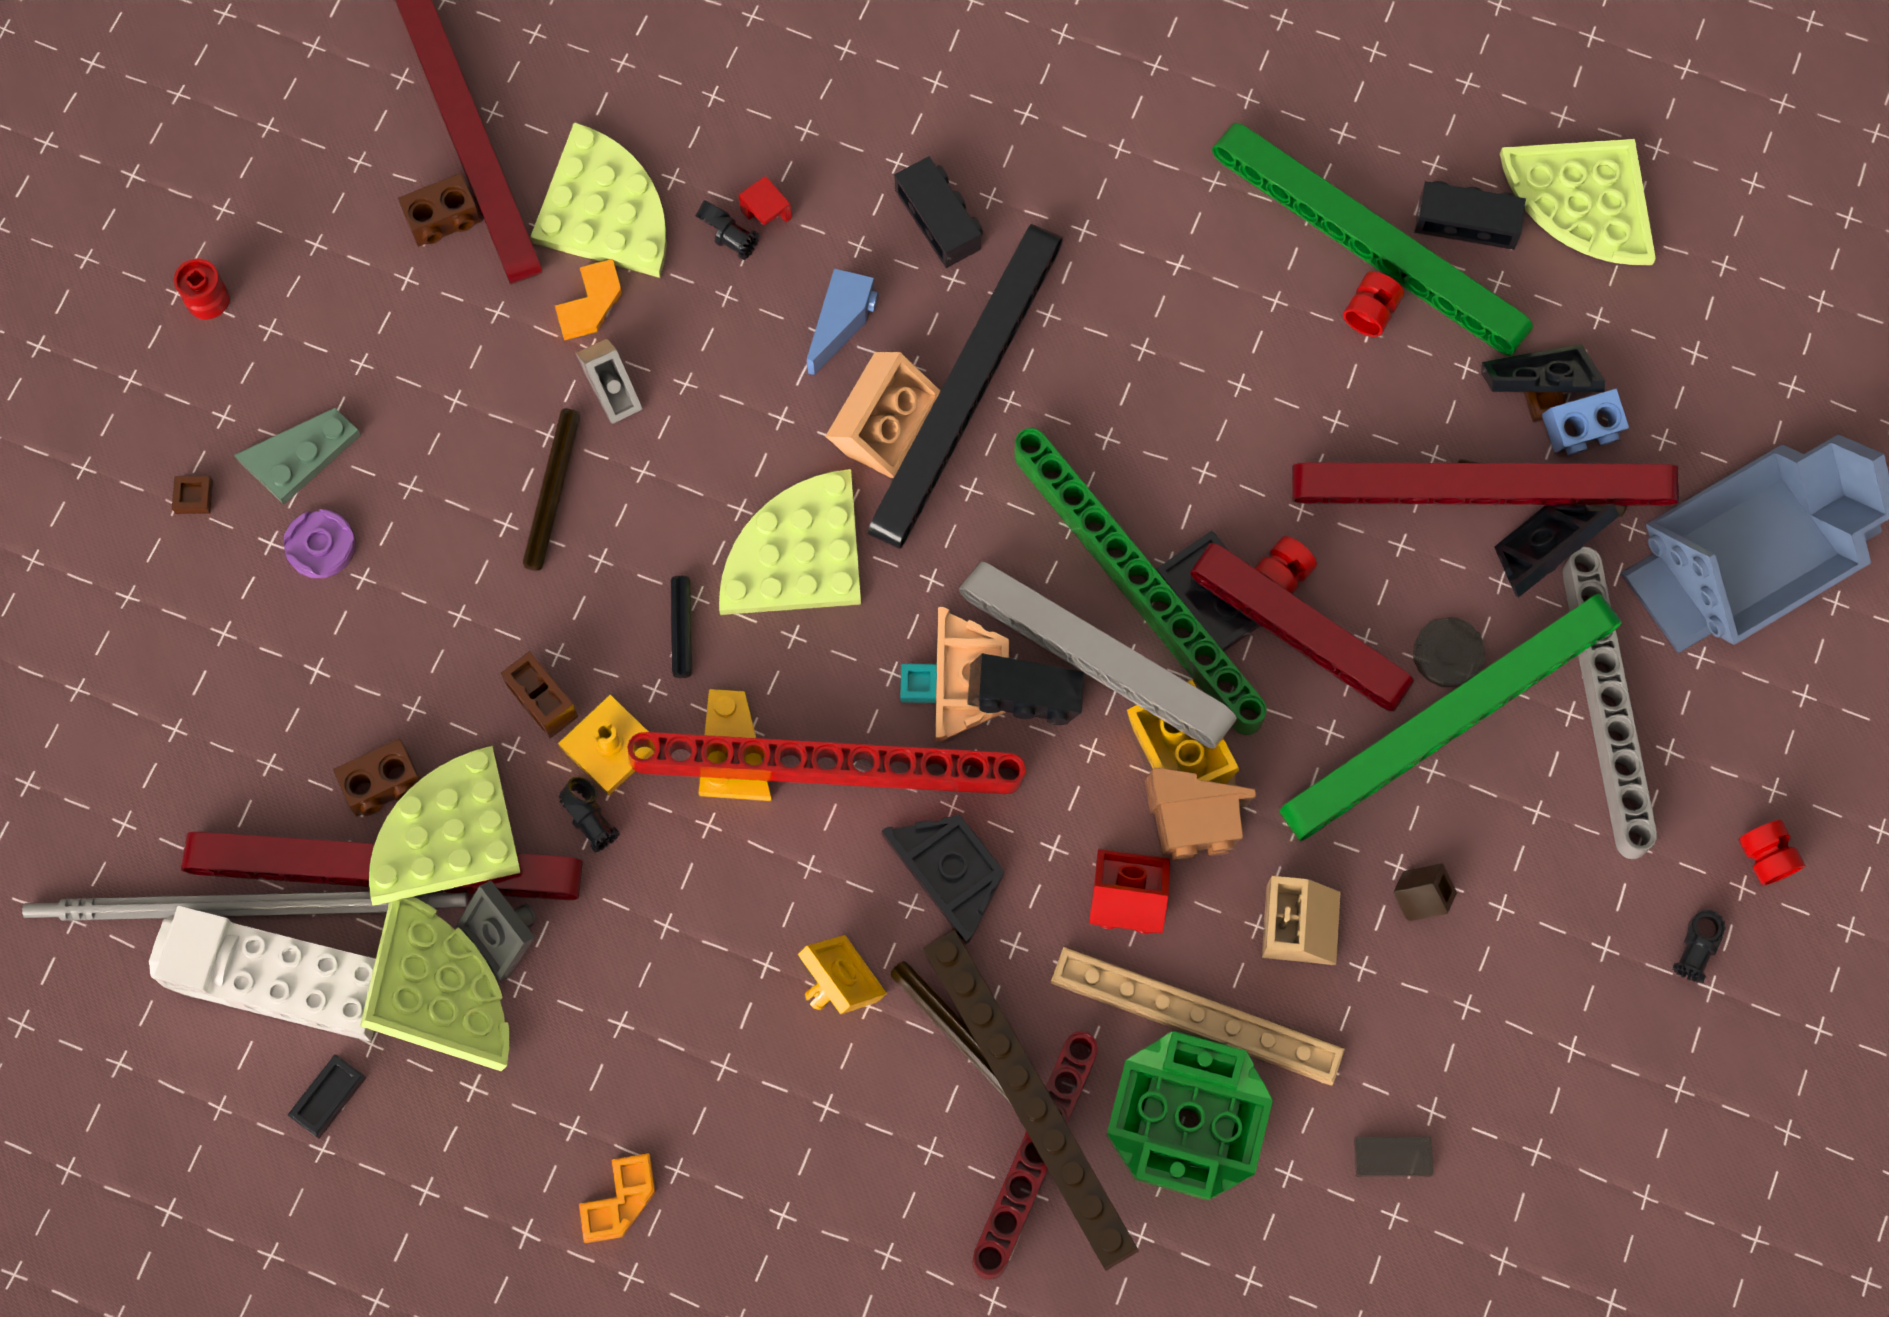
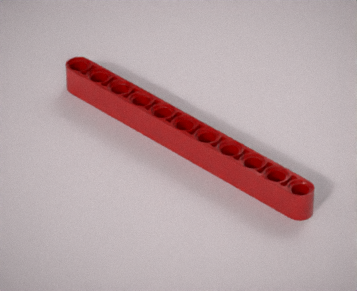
M639 732L631 737L627 746L629 764L632 769L638 773L1012 794L1021 786L1026 771L1022 758L1016 754L1003 752ZM641 747H648L654 751V754L648 759H641L635 756V752ZM677 749H684L691 755L685 761H677L672 758L671 754ZM714 751H720L726 754L727 758L722 763H713L708 759V756ZM756 753L762 756L764 760L758 765H750L744 758L748 754ZM792 755L797 757L800 763L790 768L783 765L781 759ZM828 757L835 761L836 766L826 770L822 769L817 762L821 758ZM864 759L869 761L873 767L869 771L862 772L857 770L853 764L857 760ZM898 761L903 762L909 770L898 774L892 771L890 765ZM934 763L939 764L943 767L945 773L934 776L927 771L926 767ZM966 766H975L979 769L981 775L976 778H970L964 774L962 769ZM1010 768L1016 773L1017 778L1006 780L1001 777L999 770Z

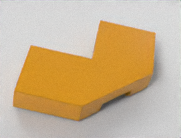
M613 259L580 267L588 297L555 305L564 341L598 332L605 321V316L622 295Z
M649 1153L612 1159L617 1197L579 1204L585 1243L623 1237L654 1196L656 1191L651 1155Z

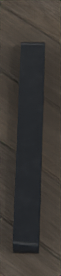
M1030 224L881 501L870 523L868 535L898 549H901L905 544L1053 265L1062 245V236L1034 224Z

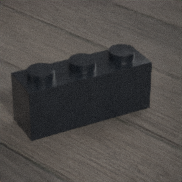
M930 156L894 174L895 192L945 268L981 250L982 227L975 217L970 218L966 212V205L961 194L958 191L953 192L948 185V176L941 165L936 166Z
M1425 181L1419 197L1414 233L1514 250L1522 231L1526 198L1516 197L1511 193L1497 194L1486 192L1477 187L1462 188L1450 186L1442 181Z
M982 653L970 664L967 705L977 706L980 711L986 713L1005 711L1013 713V716L1019 719L1038 717L1047 719V722L1052 725H1065L1081 714L1084 672Z

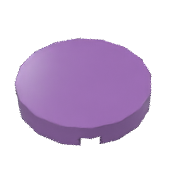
M319 509V511L312 513L310 511L303 513L290 523L284 534V550L288 562L298 573L310 578H327L338 574L349 564L355 553L356 540L349 523L340 514L326 509Z

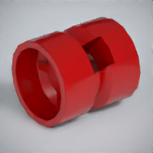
M196 258L190 259L178 267L173 278L174 286L190 314L196 318L208 320L218 317L227 309L230 301L229 292L217 269L211 262Z
M1368 272L1358 286L1356 295L1351 298L1344 310L1343 318L1357 332L1370 337H1378L1383 333L1391 319V314L1395 312L1404 297V290L1398 282L1388 275L1380 272Z
M1282 536L1270 550V557H1264L1254 568L1293 594L1298 588V582L1305 581L1315 570L1317 561L1313 554L1298 540L1289 536Z
M1782 819L1764 824L1738 839L1747 858L1755 860L1752 868L1761 886L1785 879L1806 867L1798 849L1789 846L1788 843L1791 840V836Z

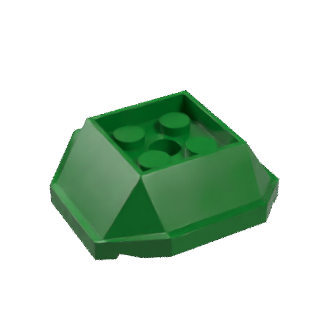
M1172 1031L1125 1060L1106 1136L1134 1180L1210 1201L1255 1175L1273 1099L1254 1068V1064L1247 1051ZM1185 1110L1194 1112L1199 1119V1124L1193 1128L1183 1126L1179 1120V1113Z

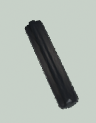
M674 576L671 578L672 673L675 678H688L692 675L690 579L687 576Z

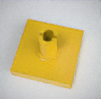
M609 695L570 731L558 745L608 795H611L635 772L630 766L627 746L629 740L639 732L649 731L616 699ZM641 747L635 752V756L641 759H648L654 754V751L648 747Z
M846 935L807 945L798 953L817 981L811 989L805 992L807 1001L815 997L810 1003L814 1009H823L831 1000L841 1015L877 1003L887 994Z

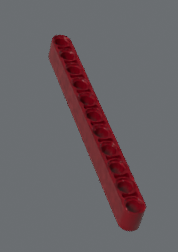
M395 0L510 285L541 274L542 269L433 1Z
M1297 463L1292 466V501L1304 504H1613L1620 506H1666L1679 503L1678 466L1671 464Z
M189 832L186 835L181 871L200 876L369 887L370 861L375 844ZM516 853L520 873L436 892H467V894H475L480 885L492 881L503 896L576 900L579 899L583 861L565 856Z

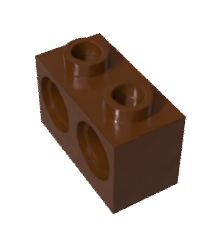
M461 173L398 197L418 247L424 244H434L444 236L457 231H467L475 224L481 222L476 205ZM463 204L460 208L450 209L453 205ZM426 216H430V217H431V218H430L429 220H427V221H424V222H420V221H419V220H420L421 218H423V217H426Z
M530 651L501 672L507 688L549 739L578 718L573 703Z
M400 738L333 769L346 801L356 817L359 815H372L383 808V804L394 799L400 800L420 780L409 753ZM393 768H405L401 777L397 779L388 778ZM363 782L371 783L368 792L362 795L355 794V789L359 784Z

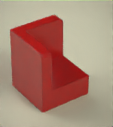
M766 176L739 194L741 212L748 220L755 216L763 225H766L779 215L785 222L792 219L790 203Z

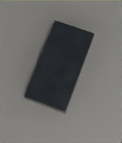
M334 1054L287 1116L320 1139L366 1077Z

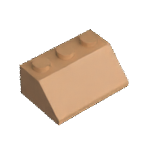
M875 352L825 437L846 456L890 478H894L937 399L940 390L901 352Z

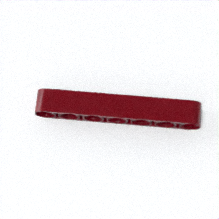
M1209 543L1190 571L1191 577L1200 585L1381 708L1394 712L1412 686L1414 680L1405 670L1222 546Z
M1083 1031L1074 1032L1067 1038L1046 1085L1048 1093L1067 1125L1093 1067L1098 1051L1095 1038ZM1078 1043L1086 1045L1090 1050V1056L1083 1060L1074 1058L1070 1053L1071 1046ZM1067 1077L1073 1080L1076 1089L1070 1094H1063L1057 1090L1055 1082L1059 1078ZM1027 1131L974 1250L973 1268L977 1275L984 1279H996L1006 1269L1048 1171L1044 1161L1035 1164L1026 1158L1025 1151L1030 1146H1034ZM1018 1180L1027 1182L1031 1187L1030 1195L1022 1199L1013 1196L1010 1192V1186L1013 1182ZM1002 1215L1010 1216L1016 1222V1228L1009 1234H1002L995 1228V1220ZM985 1251H995L1000 1256L1001 1263L997 1268L988 1270L981 1266L979 1257Z

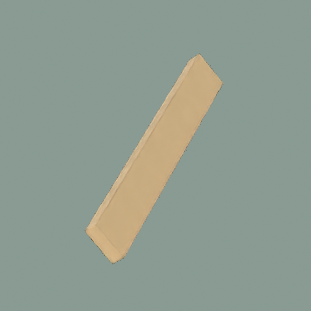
M1066 947L1062 949L1051 980L1053 985L1193 1036L1245 1050L1251 1057L1331 1086L1334 1084L1345 1050L1339 1046Z

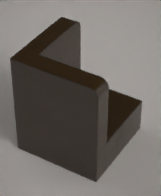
M1443 863L1404 871L1395 887L1394 894L1406 918L1409 921L1448 914L1457 891Z

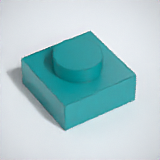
M901 664L900 701L936 703L937 664Z

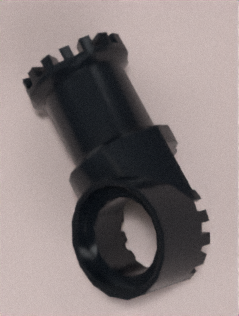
M704 200L695 216L700 220H704L705 223L709 222V225H714V228L718 229L714 241L717 245H725L738 253L739 258L746 260L749 255H752L750 250L754 251L755 248L753 246L758 244L759 233L743 229L736 224L735 219L731 218L729 213Z
M573 777L560 792V803H564L563 807L574 818L572 824L576 829H581L592 843L590 847L596 853L604 850L605 846L608 847L607 842L612 844L613 840H616L620 834L616 827L612 828L602 816V808L595 801L597 790L594 785L585 778ZM576 790L578 794L581 793L585 801L577 798L572 791Z
M1703 910L1689 921L1688 933L1684 940L1686 944L1685 950L1679 963H1674L1672 968L1682 978L1688 976L1687 980L1689 981L1691 979L1693 982L1704 983L1706 978L1704 970L1710 956L1716 954L1726 930L1725 921L1722 920L1723 917L1718 915L1716 911ZM1699 919H1710L1715 924L1716 932L1713 937H1703L1698 932L1697 923Z

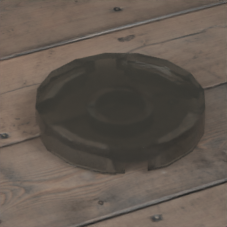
M1451 617L1440 620L1436 619L1430 621L1420 630L1413 645V660L1418 671L1429 682L1440 687L1455 688L1479 673L1485 660L1483 640L1480 633L1468 622Z

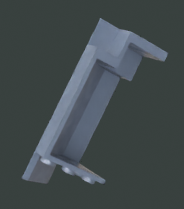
M1839 434L1805 454L1785 445H1780L1646 524L1650 537L1648 545L1653 554L1622 571L1620 574L1677 653L1682 652L1710 634L1735 645L1871 564L1866 541L1881 533L1880 524L1889 519V472L1885 455Z

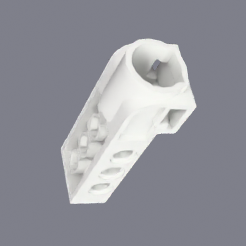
M177 906L174 916H169L163 920L149 960L151 977L163 987L187 996L371 1042L374 1030L361 1027L360 1024L376 959L235 924L228 918Z

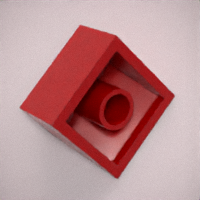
M1098 849L1089 924L1098 925L1105 929L1123 928L1135 930L1142 934H1163L1169 896L1170 859Z

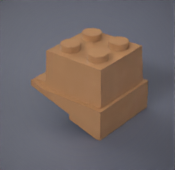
M1155 768L1152 769L1145 780L1150 815L1154 814L1162 856L1172 855V861L1194 858L1198 851L1208 850V856L1228 854L1243 838L1240 807H1246L1256 797L1255 789L1237 786L1235 775L1226 784L1197 780V774Z

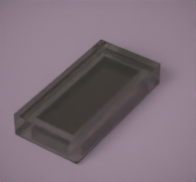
M1431 1137L1354 1138L1356 1177L1433 1176Z

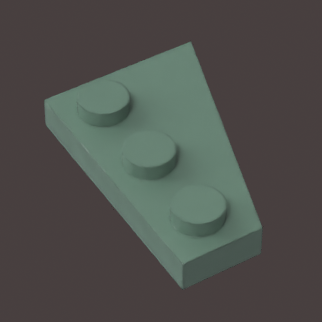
M333 408L234 456L242 466L284 505L359 438L361 434L350 421L336 408Z

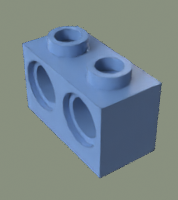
M1617 388L1552 407L1542 414L1554 453L1566 450L1568 456L1587 450L1586 444L1598 441L1600 446L1620 440L1619 434L1629 429ZM1597 412L1606 415L1608 419L1607 427H1603L1598 423ZM1565 421L1575 426V437L1569 436L1565 432Z

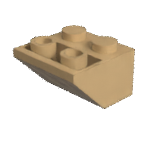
M1271 876L1266 887L1262 958L1336 965L1341 892L1309 879Z

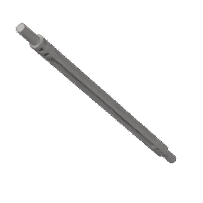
M370 891L60 899L59 902L24 903L22 913L24 918L59 917L61 921L167 918L175 915L177 906L221 917L387 913L389 902L373 905ZM467 892L427 893L414 896L433 908L467 907L468 904Z

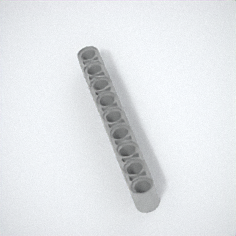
M1582 547L1569 557L1562 571L1569 611L1584 603L1581 596L1593 597L1599 593L1611 607L1601 557L1596 550L1590 547ZM1575 563L1584 564L1589 572L1579 571ZM1614 630L1608 636L1578 655L1615 844L1622 856L1628 859H1638L1645 855L1655 844L1657 830L1616 630ZM1595 662L1604 663L1608 667L1609 672L1603 673L1599 671L1595 666ZM1601 696L1611 697L1615 701L1616 706L1610 707L1602 701ZM1614 729L1622 735L1623 741L1612 739L1608 730ZM1615 764L1625 765L1630 775L1620 774L1616 770ZM1622 798L1633 800L1637 810L1627 809L1622 803ZM1629 833L1639 834L1643 839L1644 845L1634 844L1629 838Z
M979 562L959 587L960 594L975 607L1208 748H1216L1237 720L1232 710L1220 701L986 562Z

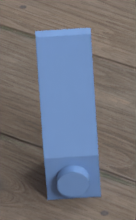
M834 269L807 356L808 374L815 375L866 323L869 311L875 312L879 292L874 291V278Z

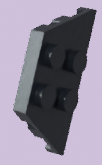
M1586 504L1567 507L1545 505L1494 546L1515 596H1522L1619 517L1615 505L1605 504L1601 511H1588Z
M961 815L945 817L936 822L927 820L916 822L913 826L895 829L887 827L883 829L882 836L964 943H969L1004 876V871Z

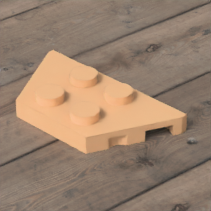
M938 607L936 742H942L1005 713V711L986 713L980 711L977 706L967 705L970 664L982 653L1009 658L1008 638L996 632H988L981 625L971 620L967 622L949 613V609L945 607Z

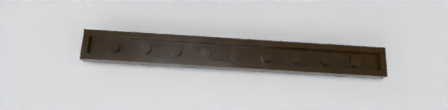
M953 930L924 947L926 955L1105 1271L1139 1252L957 932Z

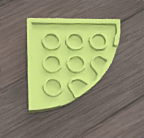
M574 123L530 236L532 244L599 262L613 259L614 266L660 278L667 248L666 225L662 204L651 178L634 156L619 143L590 127Z
M1635 139L1502 147L1500 158L1509 186L1516 197L1526 198L1525 211L1551 236L1565 245L1597 259L1628 265H1653L1656 257Z
M851 469L833 471L799 482L771 499L751 518L736 539L725 564L719 596L720 615L861 605Z
M493 746L474 750L439 766L412 786L396 803L382 825L372 851L369 887L373 905L520 873Z
M415 897L389 902L360 1026L502 1071L508 1063L509 1024L505 1022L500 1002L503 998L501 990L485 958L459 927L456 930L452 928L446 921L435 914L437 910Z

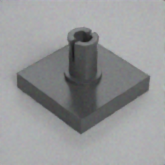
M489 881L479 886L456 927H459L475 944L488 963L495 978L500 982L511 976L534 940L535 936L528 927L532 926L536 921V914L528 904L513 909L494 883Z

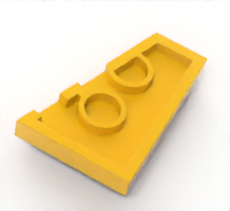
M709 689L704 735L756 738L745 691ZM714 751L708 756V759L713 763H722L727 758L726 754L720 751ZM756 753L748 754L744 758L750 765L762 763L761 756ZM700 777V796L772 801L767 781Z

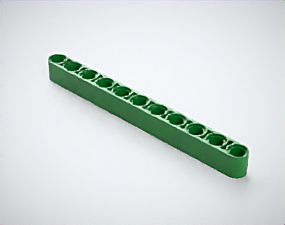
M1233 123L1212 147L1214 157L1221 164L1383 274L1393 278L1402 287L1504 355L1514 354L1532 331L1533 324L1525 314L1240 123Z
M1035 428L1021 430L1015 439L1014 458L1017 465L1203 692L1232 710L1237 717L1232 727L1243 735H1252L1258 732L1267 712V707L1262 697L1047 437ZM1032 445L1038 448V451L1027 453L1022 448ZM1047 471H1055L1060 476L1056 479H1049L1043 474ZM1074 496L1081 500V503L1070 505L1065 502V499ZM1095 522L1100 524L1103 529L1091 531L1086 525ZM1119 549L1124 553V556L1114 558L1107 551ZM1140 575L1145 578L1146 582L1137 585L1131 582L1129 577ZM1155 601H1161L1168 606V609L1157 611L1152 608L1151 604ZM1184 628L1189 631L1190 636L1179 638L1173 633V630ZM1206 655L1211 658L1213 663L1201 665L1196 661L1195 657ZM1229 682L1234 686L1235 691L1231 693L1223 692L1217 684ZM1251 709L1257 714L1258 718L1247 720L1241 716L1240 711Z
M1600 593L1594 595L1290 800L1278 812L1300 842L1304 841L1608 636L1622 624L1621 619Z

